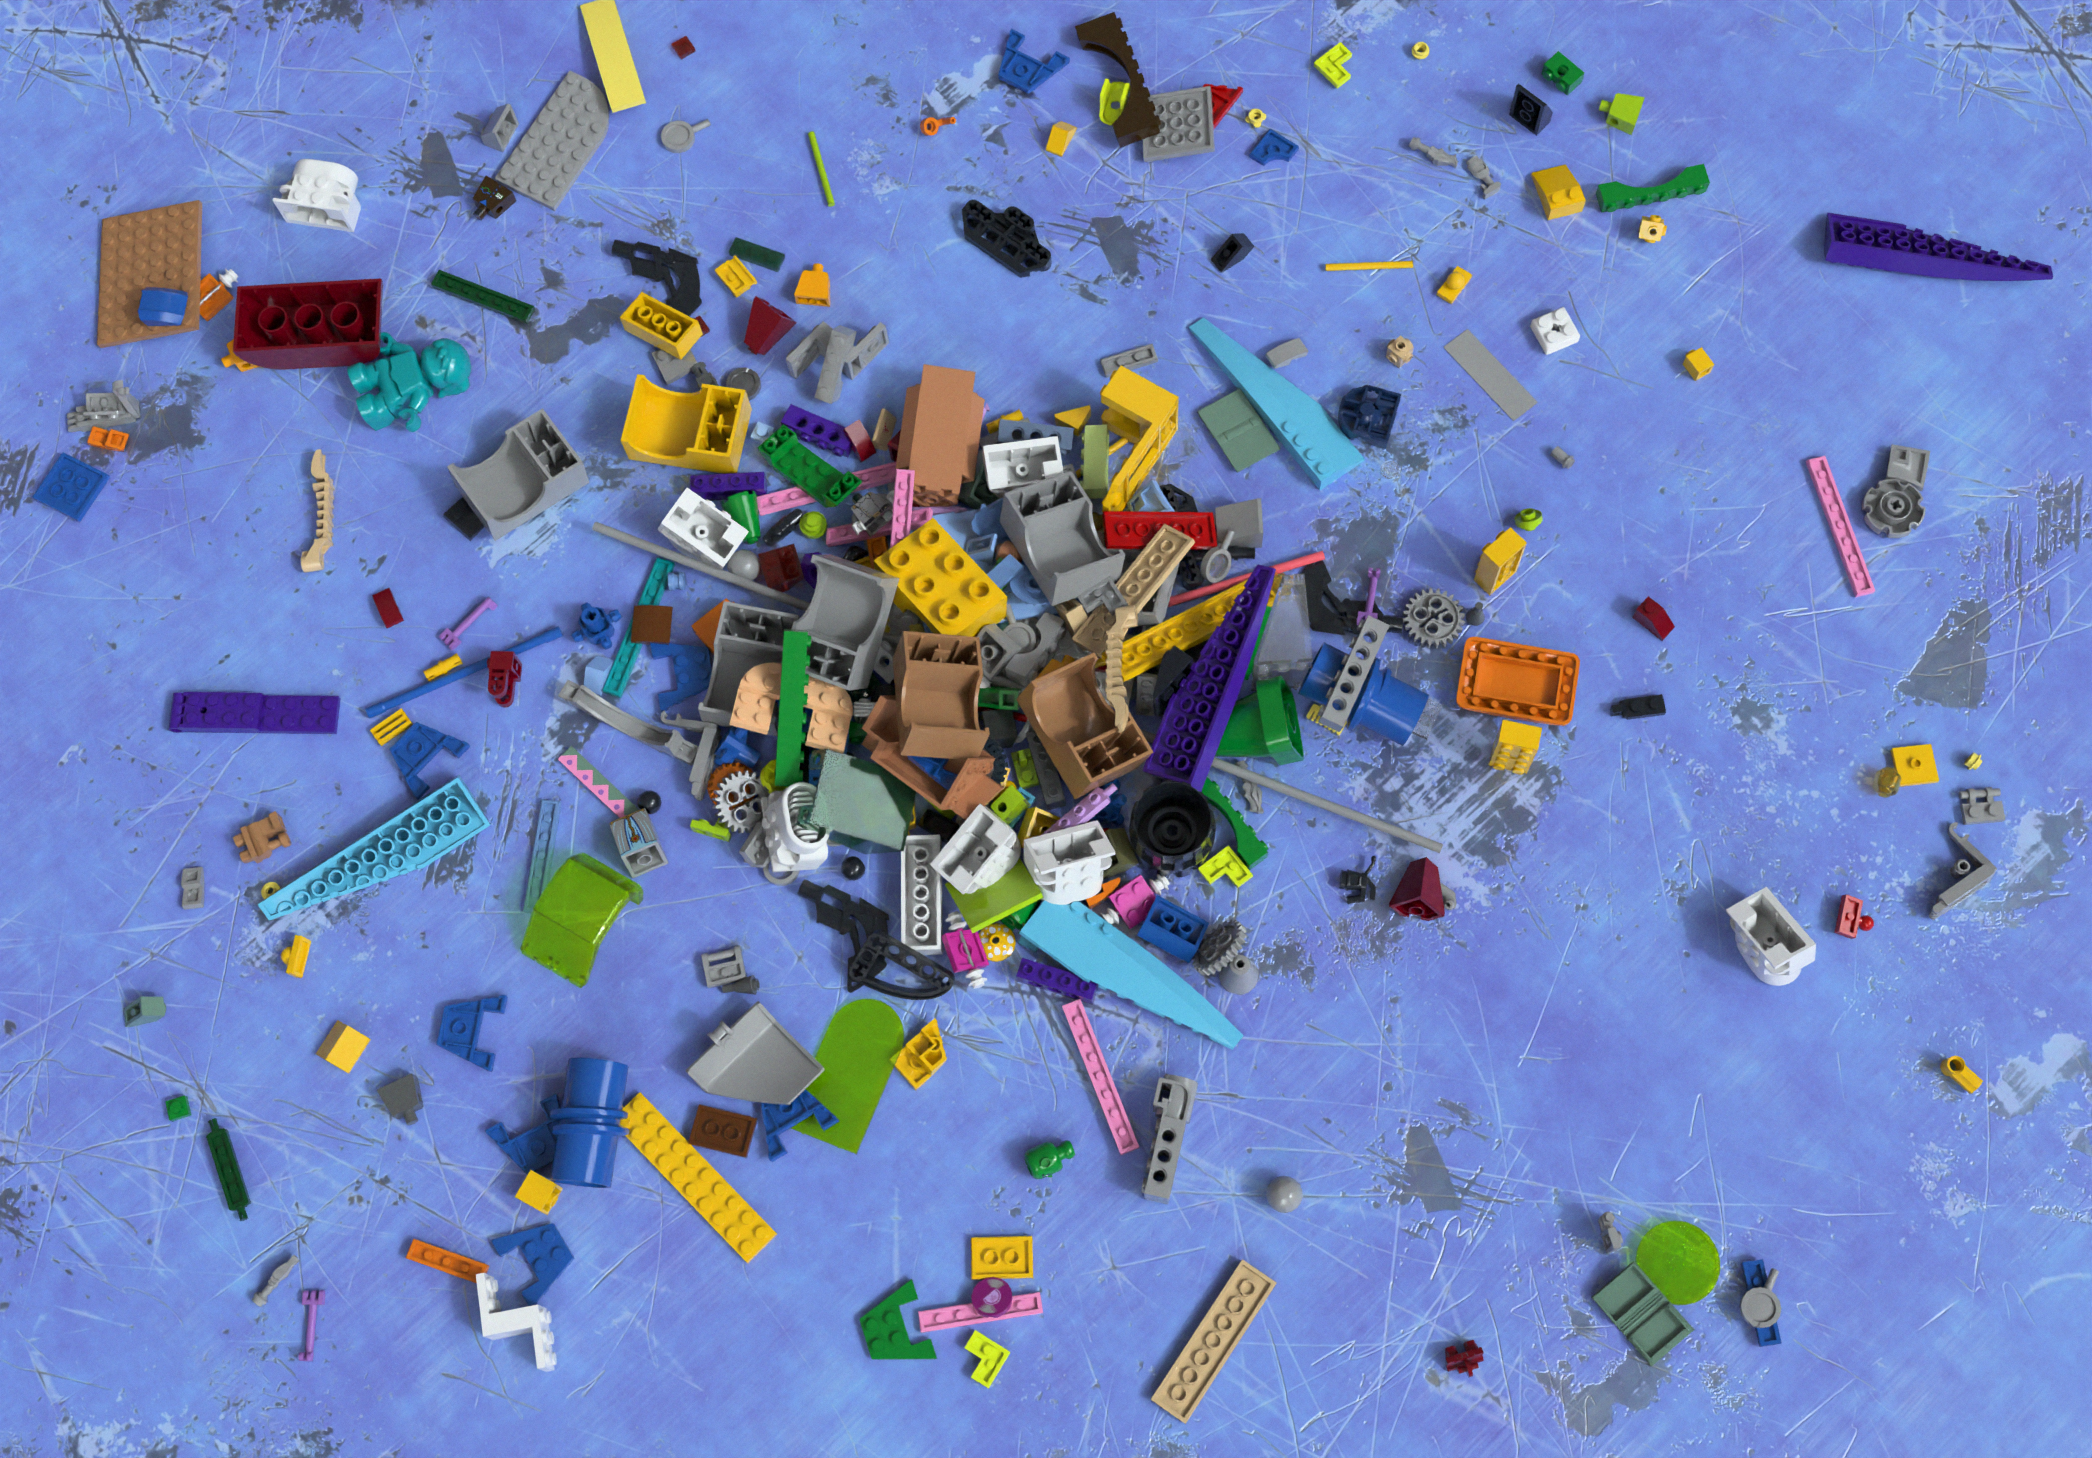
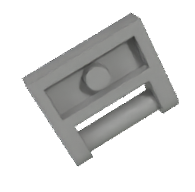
M740 945L734 946L733 949L709 955L708 953L701 954L708 988L747 978ZM736 956L734 961L710 966V962Z

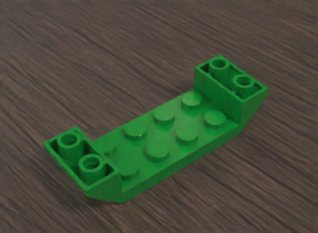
M784 424L758 447V451L777 473L826 508L836 507L862 483V480L848 471L842 474L800 444L796 433Z

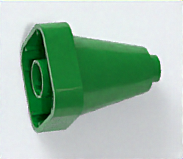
M1281 675L1257 680V691L1235 702L1215 757H1273L1279 765L1303 761L1304 750L1296 703L1291 688Z

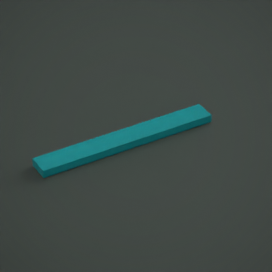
M659 557L656 558L637 606H659L668 584V573L673 572L675 567L674 562ZM633 617L602 690L603 693L618 698L622 697L643 645L631 643Z

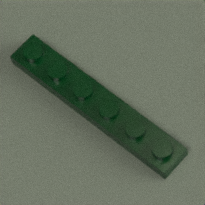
M438 270L431 283V286L437 290L528 324L535 311L533 305L442 270Z

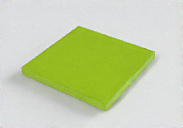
M1020 858L1015 866L998 881L987 888L977 889L974 893L962 894L950 882L945 883L949 894L972 933L1043 898L1040 889Z

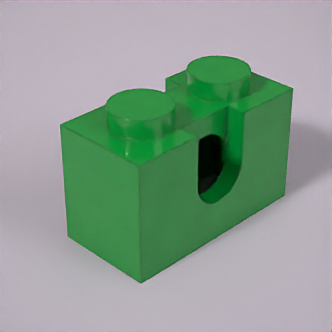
M1559 51L1544 63L1541 73L1547 81L1552 80L1556 83L1557 89L1566 95H1569L1579 86L1584 77V72Z

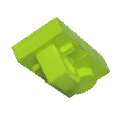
M1030 749L1012 752L1011 756L1020 787L1027 789L1038 786L1039 781Z
M718 818L714 826H711L710 822L704 819H699L698 821L692 819L690 828L693 832L730 842L731 839L729 828H724L726 822L719 823L721 818Z

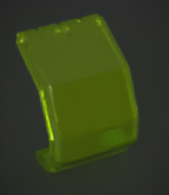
M581 852L567 858L556 870L532 909L520 947L522 954L533 961L536 959L538 964L549 970L553 969L555 974L565 980L569 979V982L582 988L588 983L602 941L622 909L629 901L637 905L643 901L644 892L642 887L586 853Z

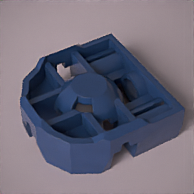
M1371 385L1353 388L1342 397L1339 407L1338 423L1341 431L1350 440L1361 437L1362 440H1365V444L1386 449L1401 394ZM1368 391H1375L1378 394L1376 403L1366 400ZM1342 408L1352 410L1353 412L1344 411ZM1359 412L1362 415L1361 419H1359L1356 415ZM1381 413L1388 415L1385 426L1380 425ZM1358 425H1365V428H1368L1367 433L1357 431Z

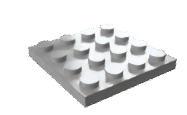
M1210 86L1155 94L1148 97L1149 102L1153 101L1156 109L1154 115L1159 116L1161 125L1159 126V134L1143 139V157L1145 162L1215 152Z

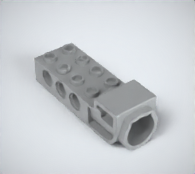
M1165 1074L1163 1078L1160 1077L1158 1080L1153 1102V1112L1158 1117L1155 1126V1133L1158 1135L1157 1139H1152L1150 1153L1153 1154V1157L1148 1158L1146 1173H1149L1148 1178L1143 1179L1141 1193H1144V1199L1163 1204L1169 1203L1186 1124L1190 1123L1198 1083L1194 1080ZM1162 1089L1170 1091L1169 1099L1163 1098L1162 1103L1159 1102ZM1171 1136L1173 1140L1166 1142L1163 1140V1137ZM1162 1155H1165L1169 1159L1165 1162H1162L1158 1158ZM1161 1175L1164 1177V1180L1157 1182L1153 1178Z

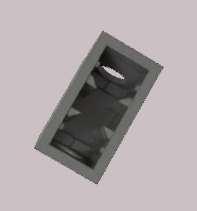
M411 1073L377 1089L378 1094L393 1117L396 1119L404 1117L407 1125L418 1122L415 1112L422 1109L424 1105L419 1081L415 1075Z

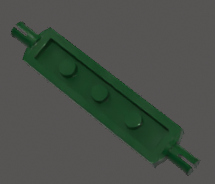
M217 1118L208 1121L212 1132L206 1138L229 1210L237 1211L240 1221H245L248 1219L245 1207L251 1204L229 1132L225 1128L220 1129Z

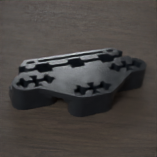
M969 200L963 207L965 239L1011 272L1022 278L1029 277L1030 272H1043L1051 268V253L1039 244L1034 220L1026 213L1014 206L1008 207L1004 213H994L977 200ZM967 224L974 228V231L968 228ZM984 233H987L986 238L994 242V244H991L989 241H987L981 236ZM1004 246L1007 247V248H1006V252H1008L1009 254H1011V255L1014 256V257L1011 258L1009 255H1007L1006 253H1004L1003 251H1001V249H1002ZM1023 260L1026 261L1025 265L1028 267H1024L1023 265H1021Z
M1172 484L1159 486L1162 493L1168 497V502L1175 512H1198L1192 496ZM1174 493L1185 498L1182 502L1183 505H1179L1177 496ZM1190 549L1180 561L1177 575L1180 576L1186 590L1197 589L1204 582L1205 578L1202 577L1199 565H1196V562L1202 561L1210 549H1197L1195 552L1194 549ZM1213 560L1209 567L1210 574L1214 569L1215 565ZM1183 561H1186V563H1189L1188 569H1189V572H1190L1191 579L1194 580V581H1191L1190 579H1188V571H1187V569H1186V564H1185V562H1183Z

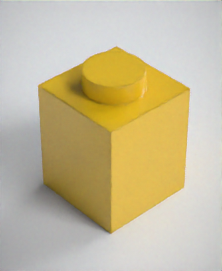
M1701 347L1697 350L1693 349L1685 355L1683 366L1692 378L1697 381L1711 372L1714 363Z

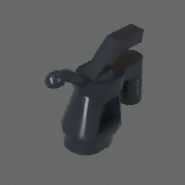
M1376 856L1371 857L1372 862L1365 873L1349 869L1347 871L1341 870L1339 887L1346 891L1360 890L1359 895L1347 896L1348 904L1365 902L1367 884L1371 888L1370 900H1375L1376 886L1367 875L1375 865Z

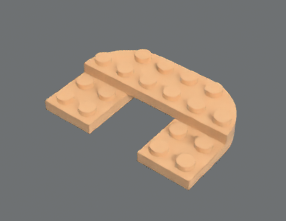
M772 662L757 665L743 676L736 694L729 725L767 735L775 701L780 700L781 663ZM809 676L808 686H804V693H808L807 705H803V707L813 709L805 745L843 755L853 715L851 698L845 689Z

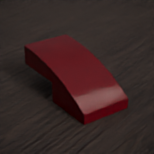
M859 419L843 429V432L853 445L851 447L860 462L877 453L866 429Z
M390 588L372 595L387 629L404 621Z

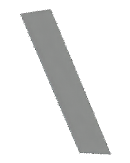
M1468 329L1444 346L1445 350L1513 421L1538 403Z

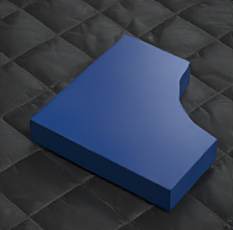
M1269 129L1251 151L1249 157L1263 166L1273 160L1289 162L1299 150V146Z

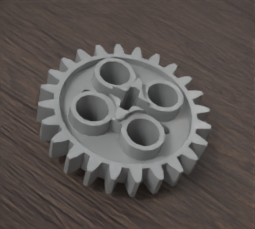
M1430 588L1429 593L1422 590L1421 596L1415 593V599H1409V604L1405 605L1407 611H1403L1402 616L1405 617L1403 618V623L1407 624L1404 630H1410L1408 637L1415 636L1413 642L1420 640V646L1427 643V647L1430 648L1431 644H1434L1435 648L1438 649L1440 643L1445 647L1446 641L1452 644L1453 638L1458 639V633H1462L1463 630L1461 626H1464L1465 623L1461 619H1464L1465 614L1460 613L1463 610V606L1457 607L1459 600L1453 601V594L1447 597V591L1440 594V589L1438 588L1436 593H1433L1432 588ZM1436 603L1440 606V608L1435 609L1431 606V604ZM1416 614H1423L1425 618L1419 619L1416 617ZM1448 618L1451 620V623H1445L1442 619ZM1433 628L1436 630V633H1429L1427 629Z
M736 771L735 775L730 773L728 774L729 779L727 777L722 778L724 784H717L720 790L714 791L718 795L717 798L712 799L717 802V805L712 807L713 809H718L715 816H721L719 823L726 822L724 828L731 827V832H736L738 829L739 834L744 833V830L746 833H751V828L753 830L757 822H762L763 813L760 799L768 797L769 790L761 784L760 776L755 778V772L750 773V775L748 771H743V773ZM746 785L750 786L751 791L749 794L745 792ZM730 792L734 795L733 802H730L728 799ZM755 794L758 795L757 798L745 802L743 805L737 806L732 810H729L730 806L742 802L743 799L750 798ZM754 802L758 804L757 812L753 809ZM738 810L742 813V818L740 820L736 817V812Z
M1231 919L1229 922L1225 921L1223 925L1219 924L1216 930L1213 928L1212 933H1207V938L1201 941L1202 944L1199 945V950L1195 953V957L1192 958L1194 968L1203 976L1205 974L1209 976L1210 973L1214 975L1216 970L1220 972L1223 966L1226 968L1229 961L1232 962L1234 956H1238L1237 951L1243 948L1241 945L1246 942L1244 940L1247 937L1245 927L1239 921Z

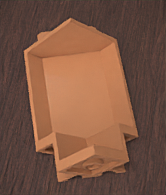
M923 364L921 384L908 387L906 390L895 469L915 470L913 502L922 507L957 505L961 484L974 481L985 399L973 392L976 372Z
M883 695L879 697L862 727L868 734L861 745L873 753L870 758L939 809H951L964 820H967L979 804L986 806L1004 789V787L986 775L993 769V762L996 758L982 750L978 758H968L967 760L949 759L944 769L958 774L950 790L947 791L911 762L907 756L900 754L896 695Z

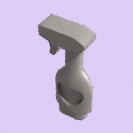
M1474 156L1466 162L1467 168L1473 176L1483 180L1488 188L1484 184L1480 186L1483 190L1482 197L1484 199L1491 197L1500 190L1501 183H1494L1489 176L1488 166L1481 158L1479 159L1478 156Z

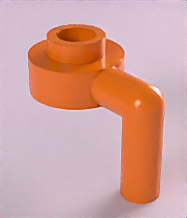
M933 117L924 118L920 123V129L926 136L935 135L940 126L955 124L956 119L955 117H946L938 120Z

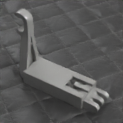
M123 380L114 381L112 383V391L125 407L126 414H120L119 418L108 419L107 415H101V419H90V415L83 416V412H87L86 405L76 407V412L67 414V419H69L67 420L69 425L68 431L87 432L91 431L93 426L102 429L136 422V418H140L139 401L129 393V387L123 388Z
M664 710L660 718L665 725L702 733L689 781L693 785L691 794L698 801H701L704 798L708 787V780L715 764L714 758L716 755H714V752L722 738L720 734L721 729L715 723L682 719L680 713L677 714L676 720H666L668 715Z
M1958 822L1950 825L1948 835L1977 870L1938 896L1929 914V918L1932 920L1945 914L1987 885L1997 870L1968 841L1969 835L1965 834L1964 837H1959L1953 831V829L1957 828Z

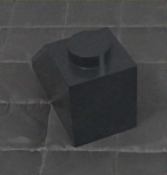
M1244 233L1231 234L1211 258V261L1220 272H1224L1242 261L1255 246Z

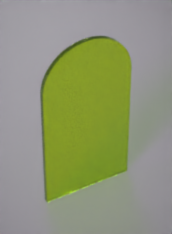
M860 999L845 1005L836 1013L815 1057L825 1070L806 1090L833 1113L840 1122L824 1131L813 1114L790 1129L857 1155L904 1043L902 1022L889 1005L881 1000Z

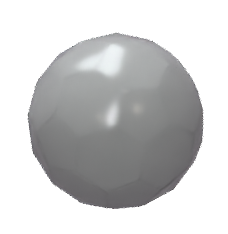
M750 550L736 551L728 560L727 565L728 572L751 581L757 578L761 568L759 558Z
M1280 1176L1272 1180L1268 1185L1266 1196L1269 1205L1274 1210L1288 1213L1295 1210L1301 1204L1303 1193L1300 1184L1295 1179L1289 1176Z

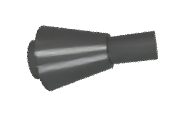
M1477 602L1475 607L1466 613V620L1471 625L1478 626L1485 620L1482 610L1483 604L1481 602Z
M754 975L737 981L734 984L722 986L723 993L737 992L756 995L757 990L760 988L759 980Z

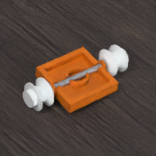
M225 268L226 273L224 275L219 274V279L221 280L219 282L210 273L200 281V315L207 322L234 299L225 289V286L232 288L231 283L233 281L238 283L236 280L238 276L232 269L228 271Z

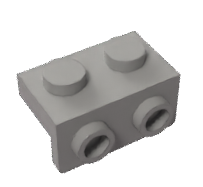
M115 393L85 394L87 412H83V416L90 415V419H101V415H107L108 419L119 418L120 414H126L125 407Z
M757 822L739 851L751 867L764 868L770 861L769 848L765 844L766 831L762 826V822Z

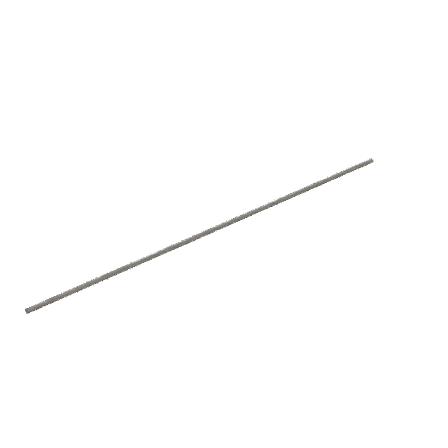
M595 522L593 525V531L800 610L806 611L810 605L809 602L599 522ZM884 631L882 640L898 646L901 637ZM983 673L989 682L1002 687L1022 688V692L1026 688L998 674L990 680ZM1140 729L1147 742L1153 744L1156 735ZM1214 757L1212 767L1440 853L1443 847L1442 843Z

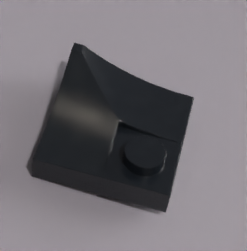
M463 497L443 514V517L469 541L484 528V525Z

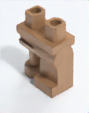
M276 811L268 814L269 817L251 823L247 827L240 828L241 833L233 837L238 848L247 845L248 849L239 852L242 862L249 863L255 861L258 864L264 859L269 858L274 849L280 846L286 848L292 845L286 833L287 830L282 817ZM278 836V839L269 841V839Z

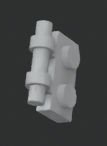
M1985 787L1983 790L1971 788L1966 789V791H1959V798L1967 799V804L1960 806L1963 824L1971 825L2005 821L2002 801H1994L1993 796L2001 795L2000 789ZM1984 797L1985 802L1976 803V798Z
M1605 1212L1598 1219L1602 1232L1600 1235L1607 1254L1622 1247L1621 1243H1623L1620 1231L1613 1227L1612 1223L1615 1217L1611 1212Z

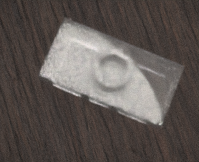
M1428 699L1412 734L1427 740L1443 705Z

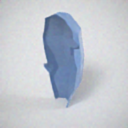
M1003 498L987 506L981 504L980 509L975 512L971 522L973 532L980 537L993 533L997 534V538L1007 536L1000 523Z

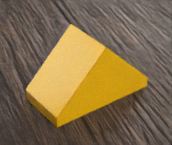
M1063 121L1054 124L1046 151L1062 157L1077 127Z
M1090 405L1054 414L1056 426L1074 428L1073 434L1079 437L1091 417Z

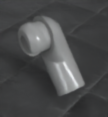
M1440 882L1444 908L1453 910L1457 904L1456 894Z

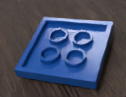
M63 452L32 498L81 522L110 479V476Z

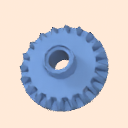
M1024 565L1023 570L1010 580V591L1013 592L1014 597L1019 598V602L1024 601L1026 605L1028 603L1033 604V606L1036 604L1041 606L1044 603L1049 604L1048 599L1027 565Z

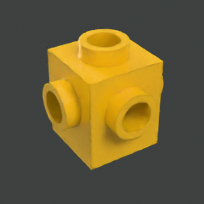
M1650 215V217L1642 216L1638 238L1645 239L1649 243L1660 241L1661 236H1665L1667 225H1664V219L1657 215Z

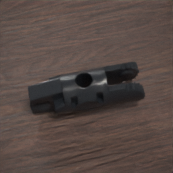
M800 508L782 517L765 534L763 541L769 547L783 540L800 523L803 516Z

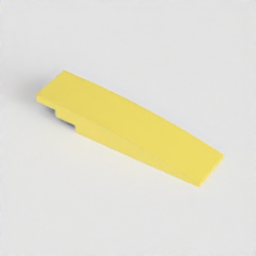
M596 0L580 5L612 113L646 103L615 1Z

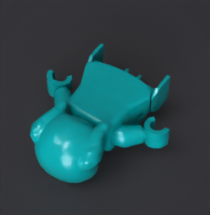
M387 332L381 333V340L388 344L385 347H380V352L384 356H391L390 358L378 359L374 363L366 365L358 362L347 367L350 381L360 394L371 391L373 388L379 389V393L375 396L367 393L356 398V403L363 419L377 431L391 425L394 419L401 417L403 420L411 418L406 422V429L409 432H415L421 426V419L417 414L423 411L429 402V398L434 395L432 384L436 388L441 389L438 393L439 398L464 393L470 387L469 376L472 369L468 352L461 344L448 338L435 340L432 344L423 348L420 357L412 346L397 342Z

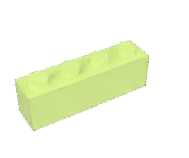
M1107 424L1086 425L1085 433H1082L1084 449H1081V458L1084 460V465H1081L1083 481H1080V485L1089 499L1104 498L1108 494Z

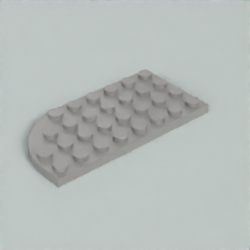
M569 71L494 178L495 181L555 211L608 132L610 113L606 99L600 89L585 77Z

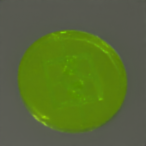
M1668 1221L1658 1224L1642 1237L1636 1250L1635 1263L1672 1305L1681 1306L1698 1302L1713 1290L1718 1281L1720 1258L1717 1248L1711 1238L1702 1229L1693 1224L1683 1221Z

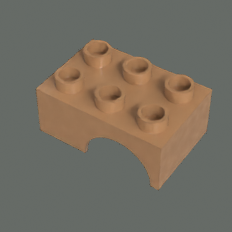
M903 631L892 658L900 754L960 760L978 758L990 735L989 728L985 727L984 730H980L978 723V696L983 678L979 637Z
M1095 653L1031 681L1016 699L1074 799L1137 769L1154 753L1130 712L1124 732L1118 733V727L1115 726V711L1107 704L1097 685L1095 665L1098 658Z

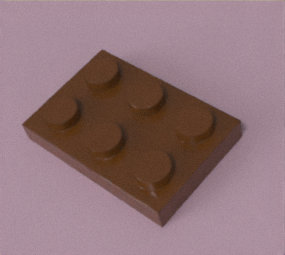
M699 1104L688 1144L747 1158L758 1119Z

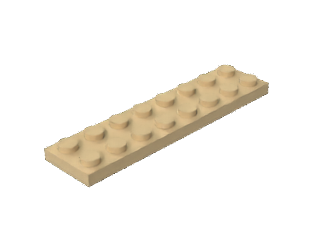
M1164 524L1115 584L1128 606H1136L1137 614L1194 545L1195 541L1193 538ZM1103 603L1093 611L1072 637L1073 642L1102 658V653L1108 650L1106 631H1109L1116 623V614L1112 616Z
M1242 1259L1154 1393L1151 1401L1186 1424L1277 1282Z

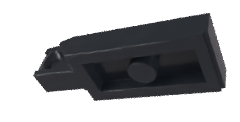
M1660 694L1624 699L1618 705H1612L1610 712L1611 716L1622 715V718L1630 720L1665 715L1666 708L1663 695Z

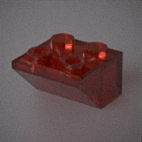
M794 544L758 554L767 587L785 592L804 579Z

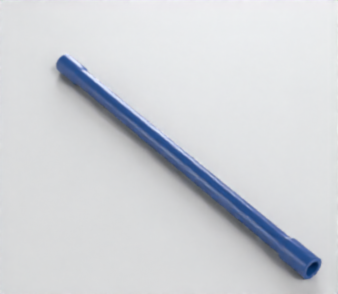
M557 626L503 651H513L518 655L541 644L558 639L563 634L560 627ZM488 657L384 702L365 708V711L369 718H373L391 708L487 668Z

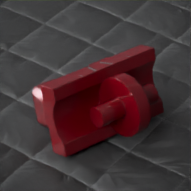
M1474 1340L1465 1342L1463 1344L1465 1352L1458 1354L1456 1346L1445 1348L1448 1372L1457 1369L1459 1374L1466 1372L1468 1377H1472V1370L1479 1368L1478 1363L1484 1361L1482 1347L1478 1348Z

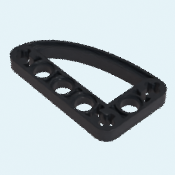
M874 930L870 933L849 969V975L855 981L878 992L910 1000H929L940 997L951 989L955 981V976L950 970L881 930ZM876 937L880 938L878 943L874 942ZM887 941L888 943H887L886 947L883 948V945H884L885 942ZM897 946L899 953L892 954L889 951V947ZM863 952H871L873 958L865 959L863 956ZM880 953L936 987L930 989L900 987L879 980L867 973ZM914 956L916 963H908L906 957ZM862 963L864 964L861 972L858 974L856 973V969H858L859 965ZM931 966L934 972L927 974L924 972L923 967ZM937 971H938V972H940V973H939V975L937 976V979H936V978H934V977L936 976ZM945 977H948V981L946 983H943V979Z

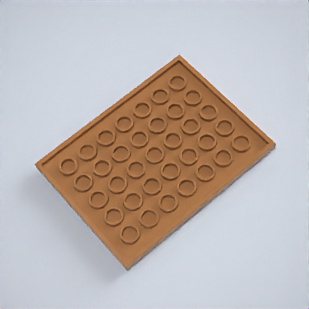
M196 200L102 219L97 345L100 348L199 330L202 202ZM146 287H159L187 292L188 298L181 325L147 326L144 324L138 314L142 290Z

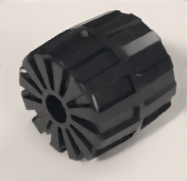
M1171 780L1162 781L1161 784L1154 787L1150 786L1144 790L1143 796L1139 801L1135 802L1132 808L1129 825L1130 842L1135 855L1140 857L1142 866L1148 871L1153 868L1157 870V874L1160 876L1164 875L1166 878H1169L1170 874L1173 873L1176 874V877L1190 875L1191 868L1197 870L1206 862L1207 856L1212 850L1216 833L1214 813L1209 808L1207 797L1202 792L1192 788L1189 783L1171 782ZM1176 830L1178 833L1170 836L1167 831Z

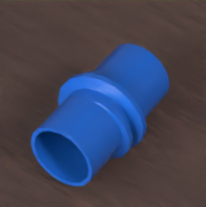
M1324 642L1317 652L1298 694L1320 705H1326L1328 698H1325L1329 688H1334L1336 684L1333 679L1337 671L1342 670L1344 665L1341 662L1346 653ZM1375 657L1348 716L1347 729L1352 731L1360 724L1403 746L1413 732L1425 708L1429 694L1391 676L1392 671L1388 667L1382 671L1379 670L1381 660ZM1348 669V673L1351 676H1356L1354 670ZM1340 686L1342 692L1349 693L1345 686ZM1332 703L1334 709L1341 710L1339 704Z
M569 1058L562 1106L550 1111V1118L559 1123V1125L553 1126L551 1131L553 1135L557 1136L551 1181L582 1187L611 1188L618 1137L629 1135L630 1131L628 1128L620 1125L621 1120L628 1118V1113L622 1110L628 1065L603 1059Z

